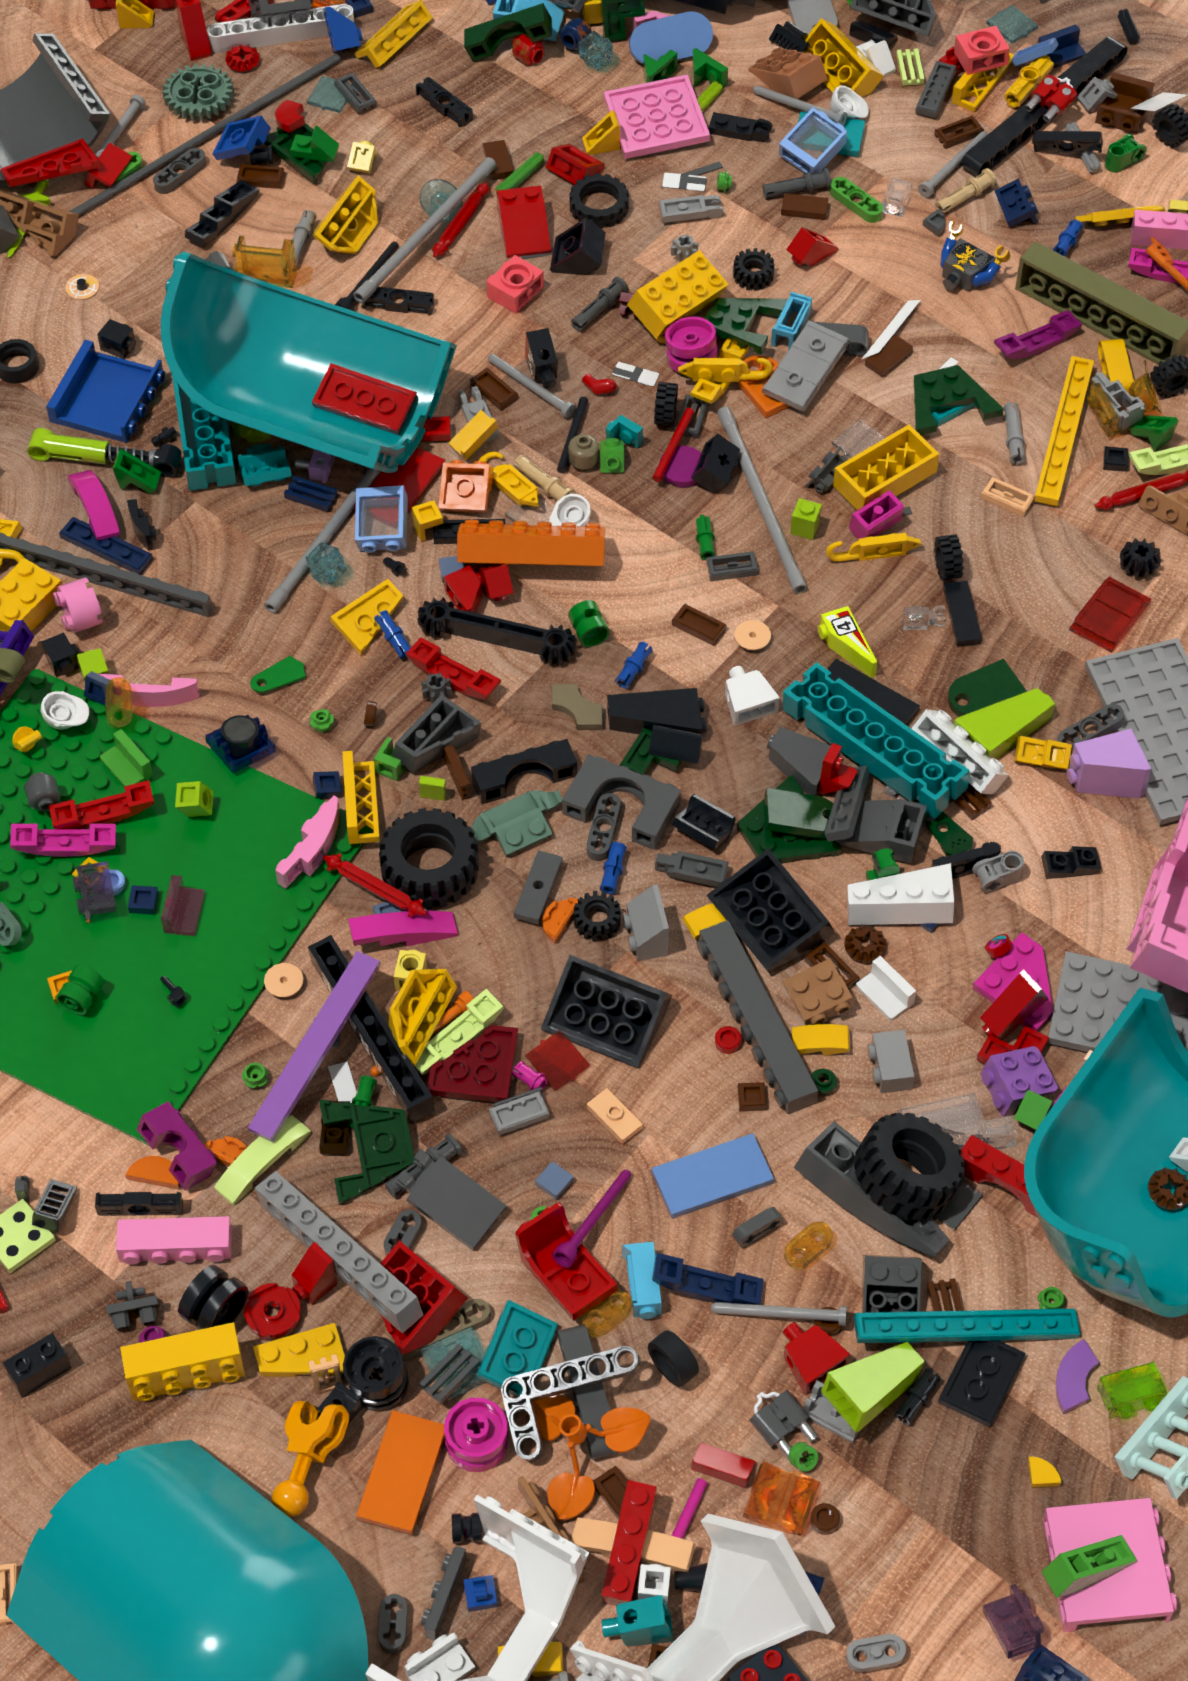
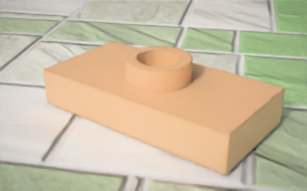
M608 1088L587 1103V1109L621 1144H624L643 1129V1124Z

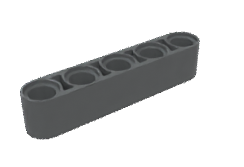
M585 1324L557 1331L564 1362L594 1354ZM597 1362L592 1367V1372L596 1376L600 1375ZM571 1368L567 1370L570 1383L575 1382L578 1378L577 1369ZM599 1383L572 1391L582 1423L584 1425L590 1424L592 1428L604 1431L600 1423L601 1418L610 1411L603 1384ZM590 1432L587 1433L586 1442L592 1460L618 1454V1452L612 1451L607 1447L605 1437H598Z

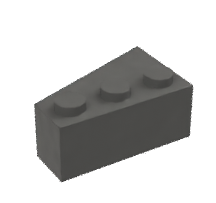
M441 694L395 743L393 757L401 760V765L413 773L442 758L445 753L444 747L452 745L457 750L477 739L481 722Z

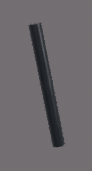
M580 397L557 467L559 473H565L569 463L568 445L570 440L578 435L589 401L586 397Z

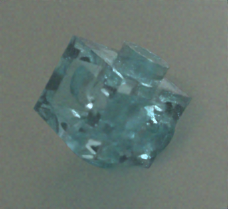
M592 31L579 42V57L587 65H591L596 70H599L603 66L608 65L613 59V45L608 38H604L596 31Z
M320 542L306 556L311 576L318 582L332 585L347 570L339 548Z

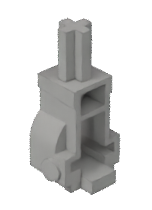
M1097 372L1096 376L1091 380L1101 391L1100 402L1110 411L1109 418L1116 428L1123 430L1141 421L1146 409L1143 401L1138 396H1131L1119 380L1111 382L1104 373ZM1120 404H1122L1124 407H1127V408H1126V411H1125V410H1122V411H1121V405H1120Z

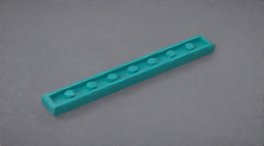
M1075 1308L855 1313L854 1315L857 1343L1078 1339L1080 1335Z

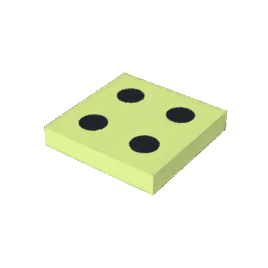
M21 1199L0 1214V1262L10 1274L56 1241L54 1235L49 1230L32 1225L34 1211L24 1199Z

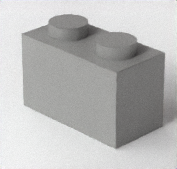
M905 1030L873 1033L872 1042L867 1045L869 1060H874L875 1067L872 1068L874 1084H879L880 1093L912 1090L914 1072Z

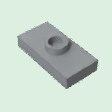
M540 1091L489 1109L490 1117L498 1135L549 1118V1112Z

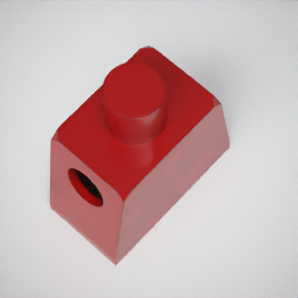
M793 1322L783 1330L784 1336L789 1340V1343L784 1347V1359L805 1395L813 1390L816 1381L824 1383L828 1372L849 1364V1352L819 1326L814 1325L803 1332L797 1323Z

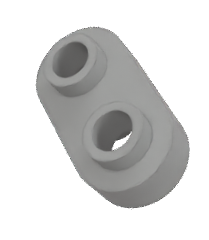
M895 1634L858 1639L848 1646L846 1662L852 1670L860 1673L895 1667L904 1660L906 1646L904 1641ZM893 1649L895 1651V1655L888 1656L886 1655L885 1650ZM857 1654H863L866 1657V1660L860 1662L856 1659L855 1656Z

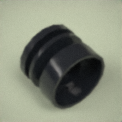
M372 1336L359 1340L347 1351L343 1362L344 1376L350 1390L360 1397L364 1408L382 1411L400 1403L407 1394L409 1376L402 1354L396 1344L387 1338Z

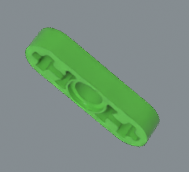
M836 177L831 181L830 194L832 197L867 222L876 223L881 220L883 206L879 201L847 178ZM854 197H858L862 199V201L853 202L851 199Z

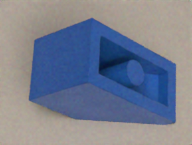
M330 6L325 7L323 13L332 51L337 52L360 46V41L363 40L360 28H356L354 22Z

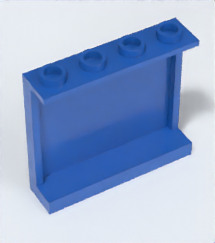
M84 340L46 406L49 422L127 443L130 436L135 434L140 418L145 416L149 402L154 400L159 384L164 382L165 371L163 370L162 360L158 359L154 367L95 352L94 343Z

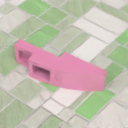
M333 796L328 802H324L317 814L303 824L301 829L303 841L298 842L293 852L286 859H282L278 863L275 870L277 882L286 889L302 872L311 877L323 862V856L328 854L335 839L340 818L339 802L336 796Z

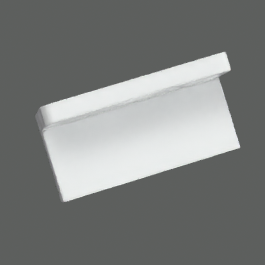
M881 956L872 961L871 973L856 983V988L889 1021H893L914 1005L916 990Z

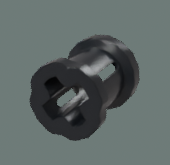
M268 145L267 148H254L250 153L251 165L262 163L273 165L272 145Z

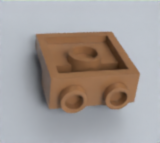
M831 958L783 981L805 1025L823 1024L827 1018L836 1014H845L854 1006L853 997L843 978L836 970Z

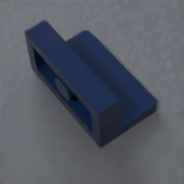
M1076 24L1038 38V43L1056 38L1058 42L1057 48L1054 52L1047 54L1054 63L1053 68L1079 60L1086 54L1085 50L1078 43L1080 29Z

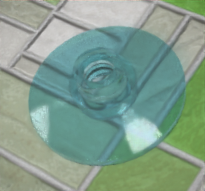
M441 179L428 181L420 191L419 198L422 208L431 216L457 188ZM461 201L442 221L454 219L462 208L463 202Z

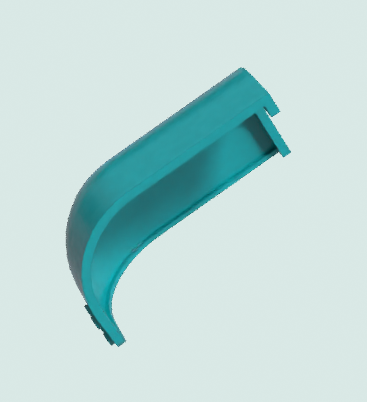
M185 251L175 256L173 261L174 270L165 288L166 295L161 315V340L165 359L172 375L182 390L195 403L221 418L382 472L393 473L398 470V464L403 466L409 460L426 432V429L423 428L426 419H432L457 345L267 283ZM330 363L417 392V398L399 435L312 405V400Z
M1140 987L1035 1131L1025 1157L1024 1179L1026 1190L1046 1238L1059 1259L1077 1278L1094 1290L1107 1296L1170 1318L1188 1313V1203L1178 1210L1161 1208L1151 1199L1148 1192V1182L1155 1171L1162 1170L1164 1167L1172 1170L1177 1168L1178 1172L1182 1175H1187L1188 1180V1172L1169 1158L1183 1137L1188 1138V1051L1177 1034L1164 995ZM1168 1181L1164 1188L1170 1189L1174 1196V1191L1179 1187L1172 1186Z
M193 1440L145 1445L117 1454V1460L108 1465L104 1463L99 1464L77 1481L52 1508L50 1513L53 1516L44 1530L39 1528L25 1556L6 1614L78 1681H367L365 1673L368 1670V1644L363 1614L353 1586L337 1559L315 1537Z

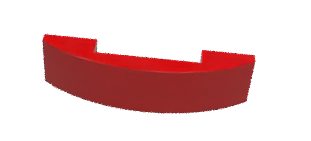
M421 637L406 653V657L426 674L442 673L445 679L450 678L451 689L471 697L487 699L501 683V679L482 669L475 672L441 654L440 647Z
M147 780L124 786V793L77 805L74 799L50 805L49 809L53 828L87 829L90 828V824H111L134 816L155 804L150 781Z

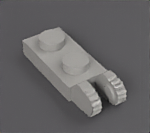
M699 195L659 201V210L663 223L706 217L714 219L722 216L724 213L723 207L720 206L721 199L717 195Z
M477 386L471 388V394L475 402L468 403L464 390L457 391L462 406V413L467 423L480 410L492 418ZM496 430L485 442L498 439V430Z

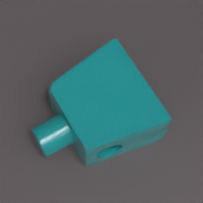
M662 1595L618 1604L616 1606L617 1617L602 1619L604 1638L620 1635L625 1646L674 1642L671 1613Z

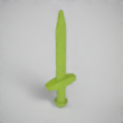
M49 180L37 181L33 193L20 195L44 204H50V198L42 195L44 189L49 185ZM19 227L16 228L19 237L9 248L8 258L14 254L25 233Z

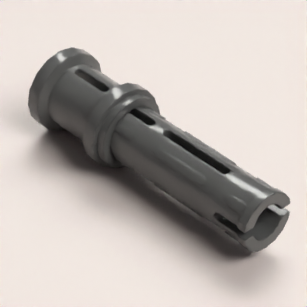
M827 168L823 169L822 172L812 174L806 172L803 174V177L763 184V195L767 199L783 195L784 193L788 194L803 190L812 192L813 189L822 187L829 189L831 178Z
M620 277L613 278L612 283L607 288H602L599 291L598 297L571 319L573 328L579 332L582 331L604 309L613 307L616 304V300L620 298L621 292H629L626 282Z
M449 1133L445 1135V1140L438 1145L426 1149V1153L434 1162L440 1156L448 1161L453 1156H459L463 1153L457 1140ZM413 1163L404 1171L410 1174L416 1181L424 1170ZM401 1173L384 1184L393 1198L404 1191V1189L396 1184L397 1177Z

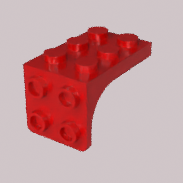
M560 1202L546 1207L541 1214L521 1224L515 1232L521 1262L573 1321L618 1291V1284L582 1243L577 1248V1259L571 1267H562L553 1259L552 1254L558 1245L568 1242L574 1235L566 1218L564 1206Z

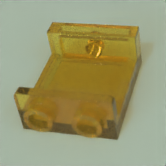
M239 236L237 244L233 245L232 252L233 257L236 258V272L279 287H294L297 275L294 240L284 239L282 249L246 246L244 236Z

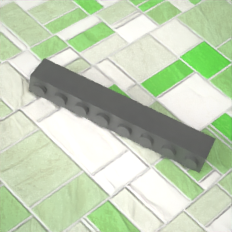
M729 920L700 930L699 942H697L698 951L702 957H706L710 975L713 978H717L721 996L723 999H728L733 1019H738L740 1022L741 1034L745 1041L750 1042L752 1055L756 1063H761L766 1083L768 1085L772 1084L778 1106H783L788 1115L817 1104L818 1089Z

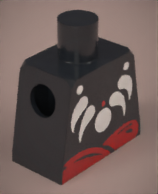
M549 328L526 332L525 358L533 381L542 383L546 389L552 388L557 384L558 361Z

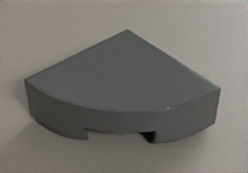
M940 209L923 219V226L937 237H940L945 229L944 214Z
M27 1175L16 1176L15 1193L18 1202L21 1199H24L26 1203L30 1201V1182Z

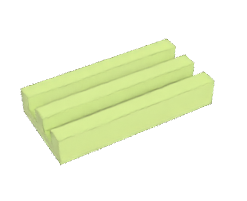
M918 48L914 49V52H910V49H905L904 53L901 50H897L896 57L902 86L924 84V74ZM912 58H914L918 79L915 77ZM903 59L907 60L911 80H907Z

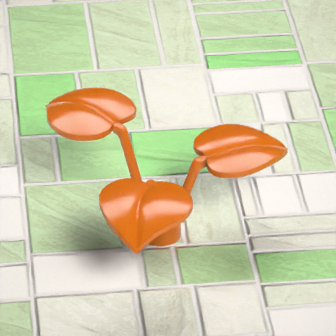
M556 1395L534 1401L543 1440L554 1441L562 1434L568 1442L574 1467V1475L567 1472L558 1474L551 1480L547 1489L548 1502L558 1520H569L579 1516L591 1505L595 1496L594 1481L588 1476H579L580 1469L575 1445L581 1444L586 1439L587 1433L590 1432L598 1437H605V1443L610 1450L618 1453L629 1452L635 1449L643 1440L651 1422L649 1414L629 1407L612 1409L602 1416L600 1423L604 1431H599L592 1428L590 1424L584 1425L576 1415L573 1402L566 1396Z

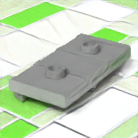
M808 320L783 360L778 364L768 382L763 386L762 393L804 412L845 352L849 339Z

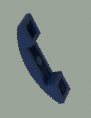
M656 1253L652 1281L667 1289L714 1303L761 1304L763 1278L738 1272L734 1276L685 1265L683 1264L684 1259L661 1253Z

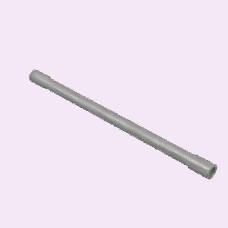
M487 157L475 169L474 173L380 269L354 292L353 296L357 302L364 303L376 291V288L442 220L496 168V162L492 158Z
M722 407L717 411V415L730 442L740 448L737 458L787 572V578L795 594L803 593L807 590V585L795 563L741 438L730 407Z
M372 468L368 469L284 581L264 603V607L272 613L278 611L287 599L288 594L355 508L356 488H369L382 471Z

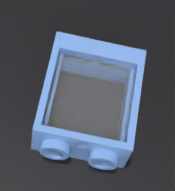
M812 107L779 143V155L803 173L809 172L812 174L820 172L847 143V131L841 124L830 120L824 112Z
M404 485L356 488L355 542L359 551L371 553L376 550L387 549L389 551H397L407 548L408 496Z

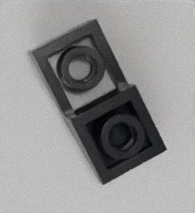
M137 499L127 500L131 523L137 538L148 551L153 550L152 540H157L155 526H150L148 516L144 517L143 508L138 509Z
M1072 846L1069 852L1044 851L1041 856L1046 878L1083 876L1101 870L1096 847Z

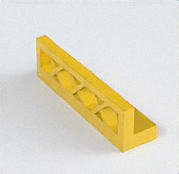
M422 0L410 3L400 10L354 54L357 58L368 56L375 68L380 67L433 17Z
M1009 53L1008 65L967 75L965 72L953 86L951 103L975 112L1013 64L1011 59L1014 54ZM993 70L996 72V75L987 76L985 73ZM985 83L986 88L976 89L975 85ZM973 96L976 99L974 103L964 100L967 97Z
M342 751L349 844L380 842L374 761L354 763L353 751ZM370 770V773L363 779L355 775V771ZM363 787L370 791L364 798L357 794ZM364 806L372 810L366 817L358 813ZM367 825L374 830V833L359 834V831Z

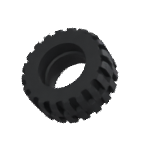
M426 808L418 809L416 813L410 811L404 814V818L398 817L394 820L392 827H387L383 833L384 838L380 840L379 845L383 881L409 895L412 901H418L419 898L424 901L422 905L425 909H432V906L438 905L442 908L448 906L447 903L450 901L453 903L461 899V894L466 895L471 890V885L476 882L477 872L479 871L477 839H475L472 828L467 826V822L460 817L456 819L454 813L449 811L443 813L441 809L433 808V811H426ZM429 847L442 849L452 856L443 866L429 870L416 868L406 861L415 851Z
M900 1112L881 1117L872 1125L855 1152L854 1169L856 1170L857 1181L862 1183L861 1189L865 1194L868 1193L871 1196L870 1200L874 1204H880L884 1207L883 1210L888 1213H896V1217L903 1219L910 1217L911 1220H920L922 1217L923 1219L934 1217L935 1214H939L944 1210L961 1186L965 1176L963 1156H960L961 1150L958 1144L952 1142L953 1137L949 1133L943 1132L941 1130L942 1127L937 1123L934 1125L929 1122L928 1118L923 1116L920 1118L915 1117L913 1113L902 1115ZM898 1158L911 1163L921 1174L908 1169Z

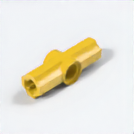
M1044 55L1036 58L1029 66L1021 69L1020 77L1004 94V100L1008 106L1012 108L1020 107L1031 96L1032 91L1053 69L1054 63L1049 56Z

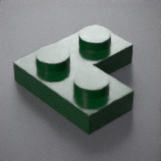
M600 0L604 41L626 39L624 18L645 15L644 0Z
M643 728L620 763V766H625L631 771L646 775L653 762L677 771L683 761L649 754L652 731Z

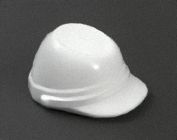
M840 85L833 91L830 102L831 111L836 113L844 111L847 113V118L851 119L857 117L866 118L868 116L869 109L866 101L851 88Z
M568 494L556 502L549 522L552 523V526H562L564 522L576 523V526H586L590 521L591 506L583 496Z
M55 691L43 698L41 714L44 721L50 727L64 730L84 724L89 717V707L81 698L64 691Z

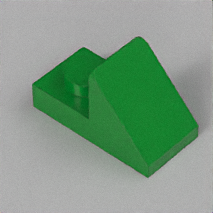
M694 48L692 58L694 87L704 79H707L711 83L717 81L724 88L728 84V68L699 49Z
M670 49L658 61L644 54L643 72L645 83L667 79L677 70L678 53Z
M315 126L312 136L295 135L290 153L292 157L334 163L339 143L319 126Z
M1144 415L1141 421L1131 425L1129 429L1133 436L1148 437L1153 451L1157 452L1171 440L1179 421L1177 417Z
M123 449L118 451L113 471L120 489L123 490L128 484L132 483L152 494L156 490L161 471Z

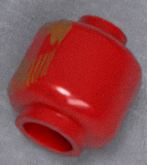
M520 35L512 43L513 56L527 66L539 63L544 56V46L540 40L532 43L528 37Z

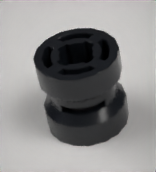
M461 1513L452 1514L453 1543H462L464 1540L482 1542V1523L478 1513H472L470 1516H463Z

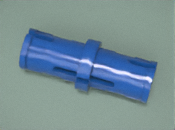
M1071 220L1066 230L1062 231L1059 235V241L1053 248V251L1066 257L1069 249L1076 244L1077 236L1083 229L1080 221L1074 220L1073 222Z
M387 610L380 612L381 616L376 615L374 620L384 632L385 640L391 643L400 659L406 658V653L411 647L402 635L403 630L401 627L396 626Z
M639 642L631 657L625 660L624 668L615 679L617 685L620 681H623L620 684L621 688L628 689L635 676L644 669L643 664L653 651L651 646L646 650L648 643Z
M620 842L610 844L608 859L604 862L602 868L604 875L599 889L601 892H606L609 895L616 893L618 878L624 869L622 862L627 847Z

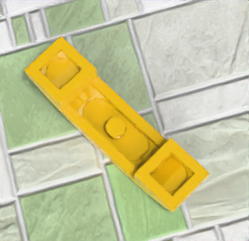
M728 337L720 349L718 358H740L743 361L750 346L746 345L743 348L737 345L736 340ZM700 378L690 392V396L712 404L724 394L731 382H710Z

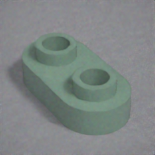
M0 902V944L3 946H14L21 939L22 929L6 905Z

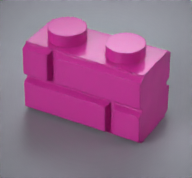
M887 491L881 495V498H876L853 513L849 529L858 539L869 536L876 537L901 520L904 506L891 491Z

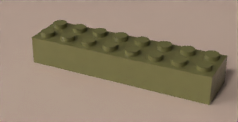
M1036 241L1020 257L1015 286L1017 291L1059 313L1069 310L1082 325L1110 340L1123 339L1127 349L1156 364L1160 361L1165 362L1167 357L1172 359L1173 355H1177V357L1179 355H1186L1188 347V321Z

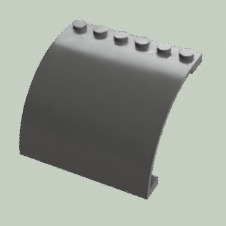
M34 33L32 41L40 51V55L19 78L0 90V187H10L2 176L1 168L80 139H84L87 145L91 147L102 133L109 119V111L54 34Z

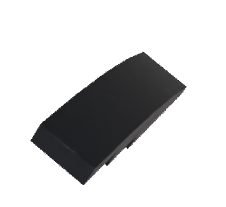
M241 180L215 196L214 205L201 212L199 222L185 230V238L202 247L236 220L258 195L259 188Z

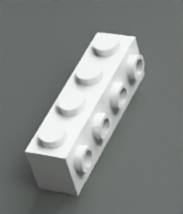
M926 709L911 729L945 752L946 760L949 763L955 759L970 770L969 783L981 794L994 795L1009 776L1003 770V764L985 754L986 749L978 742L973 743L968 738L969 733L962 727L955 726L950 721L952 718L943 710Z

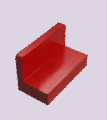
M109 143L98 157L101 168L88 171L85 185L93 189L96 183L100 181L111 187L131 161L132 155Z

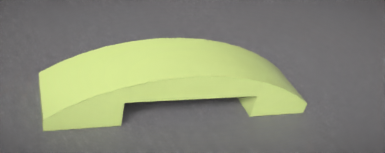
M1188 444L1153 452L1151 447L1129 452L1128 455L1138 472L1142 474L1163 475L1188 469Z
M487 989L466 1005L467 1011L427 1043L414 1066L422 1076L430 1072L433 1064L439 1060L442 1062L451 1056L454 1050L467 1041H473L478 1038L504 1009L503 1005Z
M293 1115L289 1116L273 1142L260 1136L252 1142L224 1172L214 1186V1190L234 1206L253 1189L252 1183L288 1149L291 1151L295 1150L312 1134L311 1130Z

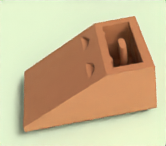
M782 47L772 50L770 55L758 59L755 62L756 64L748 68L749 72L775 92L795 99L800 98L828 80L821 56L809 52L803 53L797 52V50H787Z

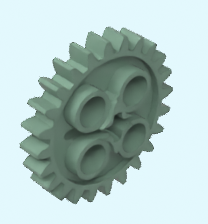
M194 63L193 68L185 65L186 70L178 68V74L170 73L171 78H166V84H163L162 93L165 106H168L169 111H174L175 116L182 113V119H185L187 116H190L192 121L195 117H199L201 121L203 116L211 119L212 113L217 116L219 115V109L226 111L225 105H231L230 100L233 99L234 90L231 77L228 78L227 72L222 73L221 68L214 70V65L206 68L205 63L201 67Z

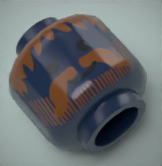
M574 18L562 28L560 37L566 48L578 51L589 43L592 38V30L585 20Z

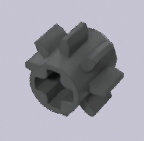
M442 673L428 674L427 681L421 682L423 699L428 698L431 704L441 694L445 697L452 696L450 678L445 679Z

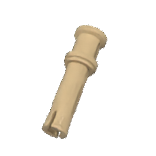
M988 168L982 170L981 174L977 177L969 178L963 187L935 202V206H938L935 209H940L945 214L972 196L978 197L982 194L983 190L996 186V176Z
M520 455L516 458L514 467L541 486L546 496L553 497L559 501L563 496L576 494L574 489L563 485L561 479L551 477L525 455Z

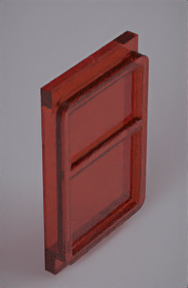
M1109 576L1075 617L1069 630L1112 653L1150 604L1151 598Z

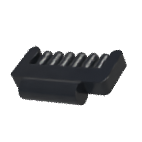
M786 21L784 26L777 24L769 37L770 41L787 50L796 49L797 52L806 53L810 46L805 41L808 34L789 21Z

